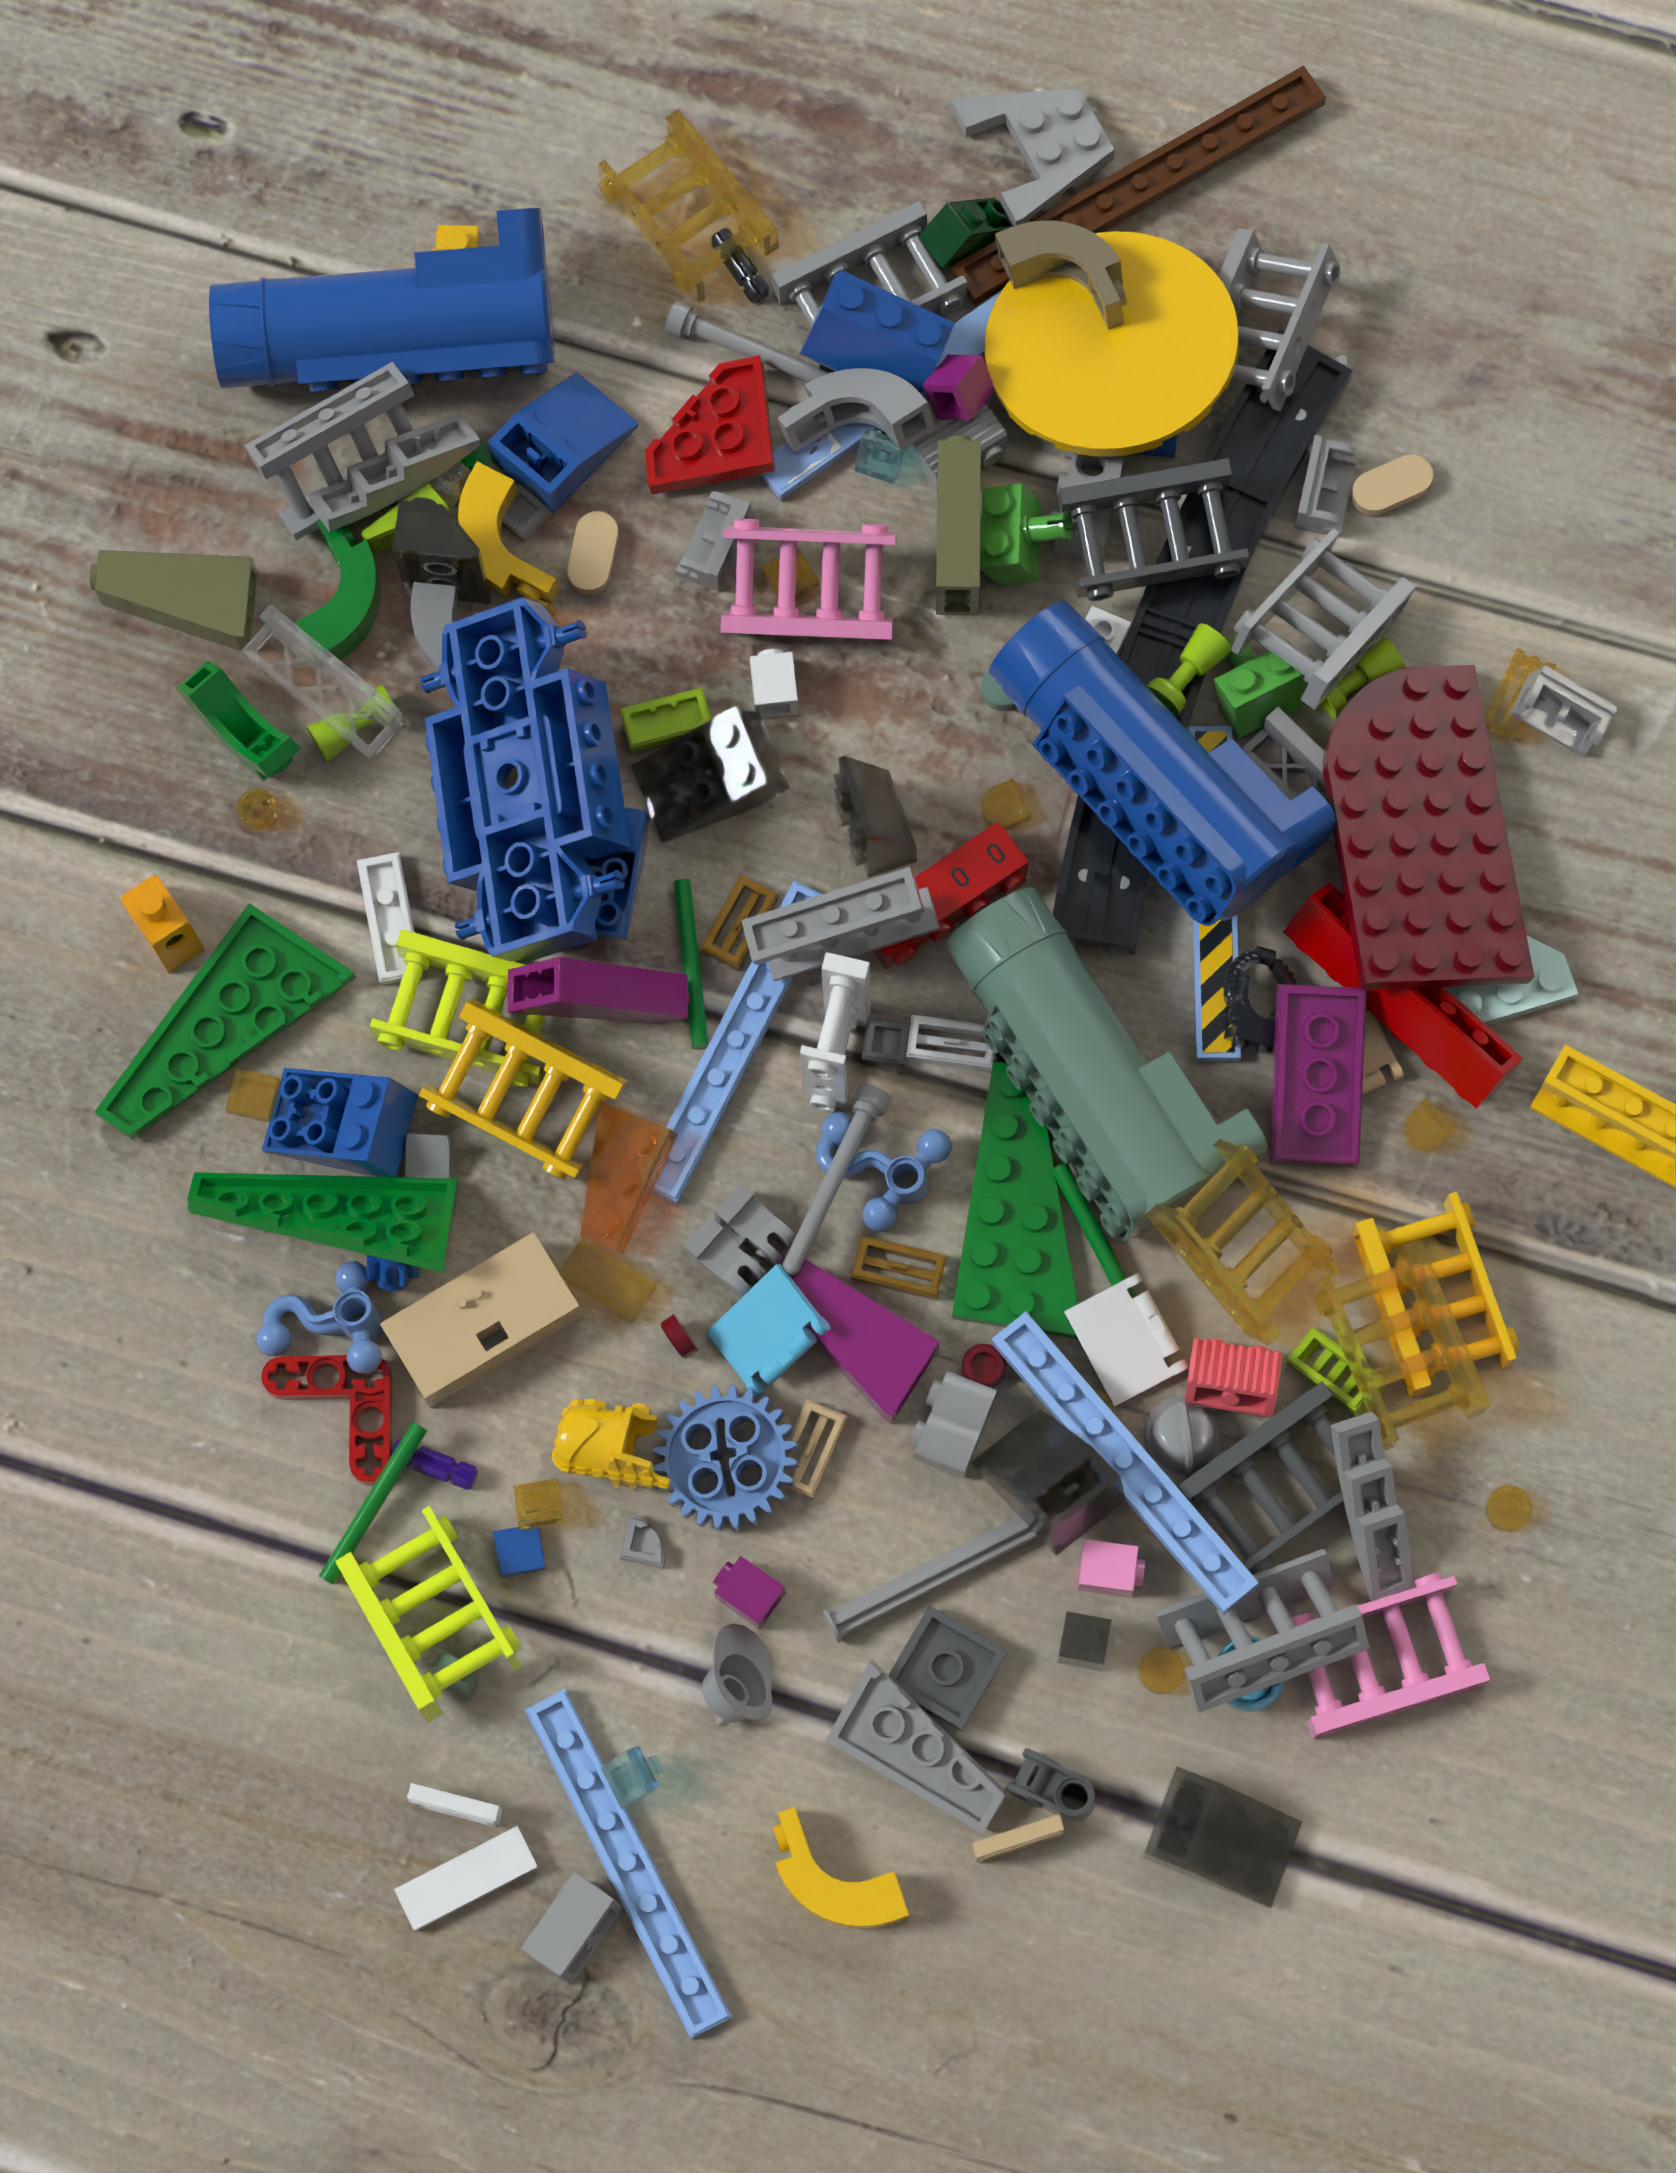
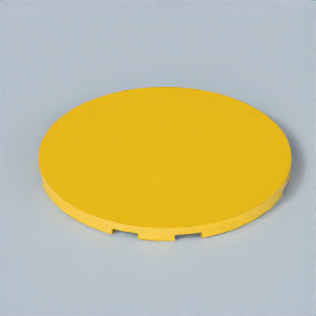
M1113 231L1095 234L1110 245L1121 262L1123 285L1121 286L1127 300V304L1122 306L1123 324L1108 329L1089 291L1072 279L1047 277L1014 289L1009 281L992 308L984 342L985 360L993 381L994 393L1008 411V415L1031 436L1037 435L1053 443L1055 448L1087 456L1112 457L1141 453L1162 446L1163 441L1174 437L1182 431L1187 433L1212 411L1211 407L1221 396L1222 392L1228 388L1238 359L1239 335L1236 312L1231 297L1217 274L1202 259L1176 243L1148 234Z

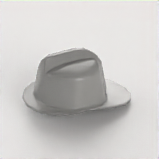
M1174 1396L1162 1400L1152 1409L1147 1420L1146 1429L1149 1455L1176 1487L1221 1454L1218 1428L1213 1413L1207 1407L1186 1403L1184 1401L1185 1396Z
M732 1623L723 1626L715 1635L713 1666L702 1683L704 1699L714 1712L716 1724L721 1727L746 1719L763 1720L772 1711V1669L770 1656L764 1643L756 1633L744 1625Z

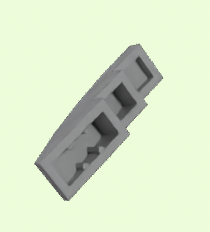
M461 413L385 440V453L348 466L347 480L309 493L310 506L329 532L334 531L389 506L432 481L480 446V439Z
M1371 1411L1332 1424L1330 1426L1343 1500L1369 1598L1374 1601L1413 1589L1414 1583L1405 1512L1397 1505L1392 1465L1384 1458L1380 1420Z

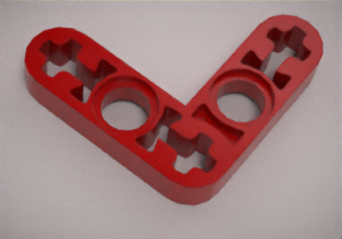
M347 1355L280 1356L268 1361L262 1369V1384L268 1393L276 1399H350V1471L356 1480L363 1485L373 1486L392 1453L393 1378L385 1360L381 1358V1364L376 1369L378 1373L383 1374V1379H376L374 1387H368L363 1379H351L352 1389H346L348 1383V1375L345 1368L348 1365ZM308 1366L305 1376L309 1388L306 1390H301L303 1384L300 1380L286 1381L284 1389H279L277 1383L271 1381L272 1376L279 1375L280 1368L286 1367L289 1375L303 1376L301 1367ZM323 1366H333L339 1371V1380L332 1388L322 1389L315 1384V1374ZM351 1369L354 1375H360V1373H357ZM371 1408L379 1410L383 1414L381 1427L374 1432H365L360 1429L358 1421L362 1412ZM359 1439L368 1442L384 1439L382 1446L374 1444V1456L377 1461L382 1462V1467L374 1468L373 1475L367 1476L364 1468L358 1467L359 1462L367 1460V1446L365 1444L358 1446Z

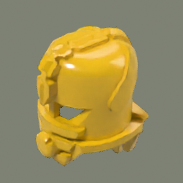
M585 1398V1400H573L567 1408L563 1409L561 1413L562 1420L558 1424V1433L554 1440L555 1448L552 1451V1460L559 1470L569 1474L590 1475L601 1479L608 1478L615 1488H620V1485L629 1486L631 1489H636L637 1486L647 1488L657 1486L669 1489L671 1480L657 1475L654 1472L651 1461L633 1456L636 1437L647 1436L658 1428V1417L652 1415V1410L648 1405L635 1403L631 1407L617 1404L615 1410L605 1409V1402Z

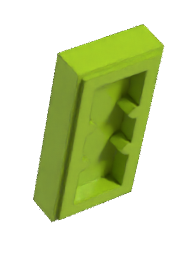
M703 687L620 709L631 753L714 731Z

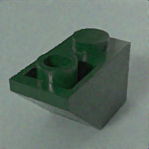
M994 197L947 202L918 238L941 268H948L996 241L995 233L1013 227L1001 202Z

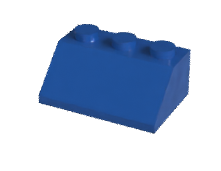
M839 269L829 285L799 354L834 371L854 368L886 371L906 380L922 394L924 390L923 384L933 373L955 323Z

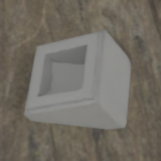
M407 1134L405 1177L450 1178L453 1149L451 1137L446 1135Z

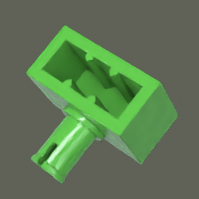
M1022 483L982 489L980 570L999 586L1039 581L1040 542L1061 539L1070 540L1073 536L1072 531H1066V529L1073 528L1071 515L1068 512H1062L1060 514L1041 516L1042 502Z
M1234 634V639H1235V640H1236L1238 634ZM1228 637L1226 640L1229 642L1232 648L1234 642L1230 637ZM1249 644L1238 655L1233 651L1226 657L1235 669L1214 679L1218 710L1228 724L1232 726V730L1238 738L1263 727L1266 717L1277 707L1287 715L1307 705L1301 701L1308 686V683L1304 681L1305 676L1271 651L1257 656Z

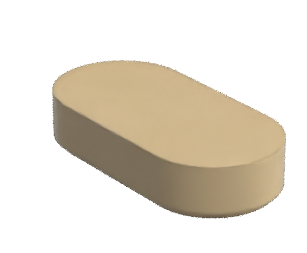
M1408 454L1365 472L1356 479L1351 494L1353 505L1359 512L1365 515L1378 516L1418 499L1430 489L1433 479L1432 467L1425 458L1419 455Z
M594 511L587 513L579 520L576 526L567 573L572 588L583 595L598 594L610 582L619 532L614 518L605 512Z

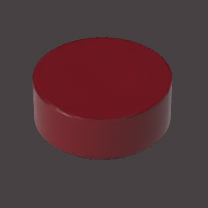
M675 1314L661 1322L662 1325L660 1326L682 1358L687 1359L699 1350Z
M977 1344L968 1349L963 1356L962 1375L966 1379L994 1388L1001 1383L1005 1376L1006 1360L993 1345Z

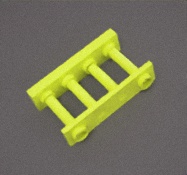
M401 929L396 947L399 957L404 958L403 962L407 965L388 1022L374 1018L371 1020L370 1030L372 1037L378 1039L377 1043L391 1050L401 1051L404 1046L454 1061L462 1044L446 1039L465 982H470L471 978L488 982L487 987L490 988L485 1005L501 1013L506 995L508 994V969L524 966L525 964L492 957L490 954ZM429 966L446 970L445 974L448 976L429 1035L405 1028L423 970H428ZM527 1015L524 1026L540 1034L545 1016ZM491 1035L489 1040L484 1039L471 1066L497 1073L505 1056L488 1052L493 1039ZM532 1056L529 1057L528 1061H522L511 1083L512 1085L519 1087H528L529 1083L540 1085L542 1079L541 1067L530 1064Z
M430 1506L423 1509L422 1512L432 1528L375 1562L369 1564L366 1561L359 1565L351 1552L335 1561L427 1723L443 1714L436 1699L443 1696L442 1690L505 1654L514 1671L522 1667L515 1652L522 1649V1646L509 1625L502 1629L498 1625L451 1543L459 1537L446 1515L437 1519ZM437 1545H442L452 1562L451 1566L390 1601L387 1597L380 1602L373 1588L380 1585L379 1580ZM463 1581L474 1600L473 1602L412 1638L409 1634L403 1638L399 1636L394 1625L401 1621L399 1618L401 1615L457 1582ZM484 1618L495 1637L494 1639L432 1675L429 1671L422 1676L415 1664L416 1661L422 1658L420 1655L422 1652L476 1620Z

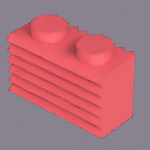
M1196 1338L1193 1340L1184 1401L1197 1406L1272 1418L1278 1396L1282 1353L1279 1350L1273 1352L1259 1345L1246 1348L1244 1345H1228L1226 1342L1216 1338L1204 1341Z

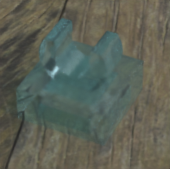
M866 429L861 437L854 471L894 484L899 475L904 449L900 450L889 436L882 434L881 430L872 431Z
M639 1746L626 1750L601 1768L621 1809L635 1804L657 1789L659 1785L654 1776L664 1772L657 1755L645 1759Z

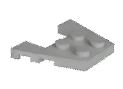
M1080 88L960 97L951 100V112L965 138L1006 124L1036 179L1001 193V204L1013 226L1028 223L1029 218L1041 209L1045 212L1056 204L1058 196L1070 187L1077 188L1114 160V148Z

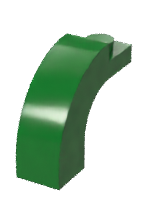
M318 519L316 521L321 536L341 570L340 583L335 595L325 606L297 620L295 623L300 637L321 672L351 654L366 638L377 617L381 589L379 574L367 540L357 544L348 525L329 532L322 521Z
M207 660L176 687V690L215 736L261 780L265 781L272 774H278L285 770L292 763L293 756L301 750L289 735L271 725L247 701L225 672Z

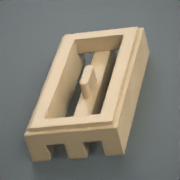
M807 1399L789 1441H795L799 1444L812 1412L820 1416L800 1459L799 1468L796 1469L792 1479L795 1481V1485L781 1486L813 1500L847 1423L848 1416ZM828 1420H833L835 1424L809 1484L805 1485L801 1481ZM795 1451L789 1453L788 1457L793 1458Z
M1060 1814L972 1842L971 1848L976 1862L982 1863L1061 1837L1064 1827Z

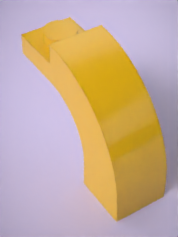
M477 461L463 487L458 512L461 539L470 561L480 577L493 590L505 598L508 597L514 584L518 585L516 591L534 602H539L540 598H543L552 603L560 589L557 579L518 559L502 543L501 528L503 517L518 493L515 481Z
M795 1807L778 1812L781 1824L772 1826L780 1852L790 1850L792 1857L775 1862V1866L786 1889L804 1909L825 1922L850 1929L881 1928L909 1919V1913L894 1871L862 1882H844L827 1875L818 1867L811 1856Z

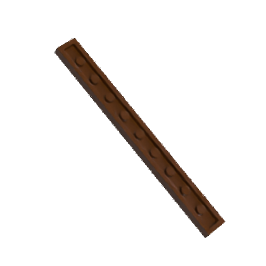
M1303 65L1029 222L1061 221L1081 226L1093 233H1101L1324 106L1326 96ZM996 241L952 265V274L955 278L964 275L967 281V296L973 305L1002 290L1010 281L999 259Z

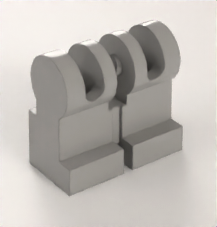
M742 1183L734 1189L714 1212L715 1221L709 1217L684 1245V1255L711 1277L717 1279L740 1299L751 1289L739 1276L741 1272L748 1273L757 1281H760L767 1274L761 1267L758 1259L754 1256L750 1257L740 1250L741 1246L747 1242L756 1250V1255L759 1258L767 1260L775 1266L781 1264L784 1259L768 1241L772 1239L777 1240L790 1250L796 1234L763 1206Z

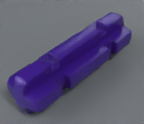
M398 1439L395 1443L391 1456L395 1451L396 1447L398 1446L399 1442L401 1441V1439ZM423 1446L420 1449H416L406 1466L408 1468L409 1465H412L415 1471L444 1482L452 1480L453 1485L465 1490L472 1488L478 1474V1470L474 1465L463 1461L458 1464L455 1458Z

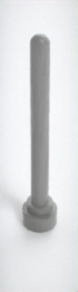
M679 300L674 303L668 315L665 331L681 338L683 335L691 337L694 334L747 357L760 355L763 364L806 382L829 374V372L702 320L699 318L700 314L693 311V306Z
M861 1083L852 1098L854 1105L852 1111L855 1115L783 1262L782 1267L788 1275H795L799 1272L870 1122H875L878 1117L883 1116L891 1101V1097L877 1086Z

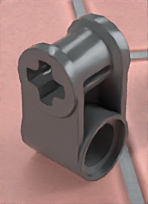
M1024 1749L1022 1755L1025 1759L1014 1782L1008 1783L1005 1790L1035 1807L1043 1808L1055 1815L1060 1814V1817L1065 1820L1077 1822L1087 1818L1095 1805V1794L1091 1783L1084 1777L1063 1768L1052 1759L1034 1750ZM1038 1770L1031 1786H1028L1035 1771ZM1072 1787L1081 1788L1088 1797L1087 1803L1078 1810L1068 1809L1061 1801L1065 1790Z

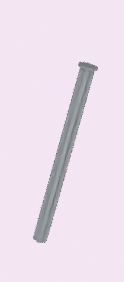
M1101 1474L831 1612H828L827 1609L823 1610V1616L837 1643L842 1642V1636L1110 1501L1120 1494L1108 1479Z

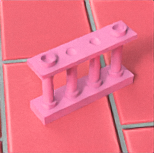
M734 519V526H726L724 528L723 538L737 539L735 604L731 605V611H723L721 614L720 633L892 640L893 618H884L885 611L880 610L883 545H896L897 539L896 532H888V525L862 524V531L759 527V520ZM755 539L780 540L778 606H774L773 613L756 612L757 606L752 605ZM797 541L823 542L821 608H816V615L799 614V607H795ZM840 543L866 544L864 606L862 610H859V616H842V609L838 608Z
M1441 1573L1430 1574L1415 1580L1416 1588L1357 1606L1363 1618L1383 1613L1405 1678L1401 1681L1403 1688L1386 1693L1384 1686L1379 1687L1367 1650L1350 1656L1362 1692L1358 1694L1360 1702L1343 1707L1341 1700L1335 1699L1325 1666L1307 1672L1318 1706L1315 1707L1317 1715L1310 1717L1307 1721L1312 1739L1485 1686L1490 1681L1485 1663L1472 1666L1470 1659L1465 1660L1443 1593L1450 1592L1456 1587L1457 1581L1455 1576L1442 1579ZM1424 1599L1428 1605L1448 1666L1444 1667L1446 1675L1430 1680L1428 1674L1421 1671L1400 1609L1402 1606ZM1305 1613L1292 1618L1296 1627L1315 1620L1312 1613Z

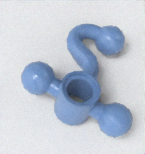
M844 1112L831 1113L822 1124L823 1135L816 1147V1159L819 1167L825 1173H827L834 1158L833 1150L836 1146H840L853 1119ZM931 1129L923 1133L918 1140V1153L914 1158L911 1156H900L893 1159L888 1154L879 1150L870 1149L854 1155L844 1178L853 1176L868 1167H875L885 1174V1180L889 1187L883 1197L871 1199L863 1209L862 1218L864 1224L869 1229L877 1232L888 1230L897 1219L896 1207L900 1202L912 1205L925 1198L929 1191V1181L925 1171L932 1163H940L948 1158L952 1150L951 1139L945 1132L939 1129ZM914 1172L918 1174V1180L912 1187L902 1189L896 1186L899 1176L903 1173Z
M348 1261L338 1268L335 1281L338 1289L343 1294L336 1299L333 1310L325 1314L317 1315L305 1298L295 1294L283 1295L272 1301L263 1314V1325L256 1335L258 1349L270 1357L279 1356L287 1351L290 1347L291 1335L288 1328L280 1323V1319L285 1313L294 1312L310 1332L327 1336L346 1334L353 1342L347 1350L346 1357L348 1365L353 1371L360 1374H369L375 1371L381 1364L382 1353L379 1346L373 1341L380 1336L383 1330L380 1325L383 1322V1318L369 1296L364 1293L370 1283V1280L367 1279V1267L357 1261ZM365 1313L360 1320L352 1322L356 1315Z

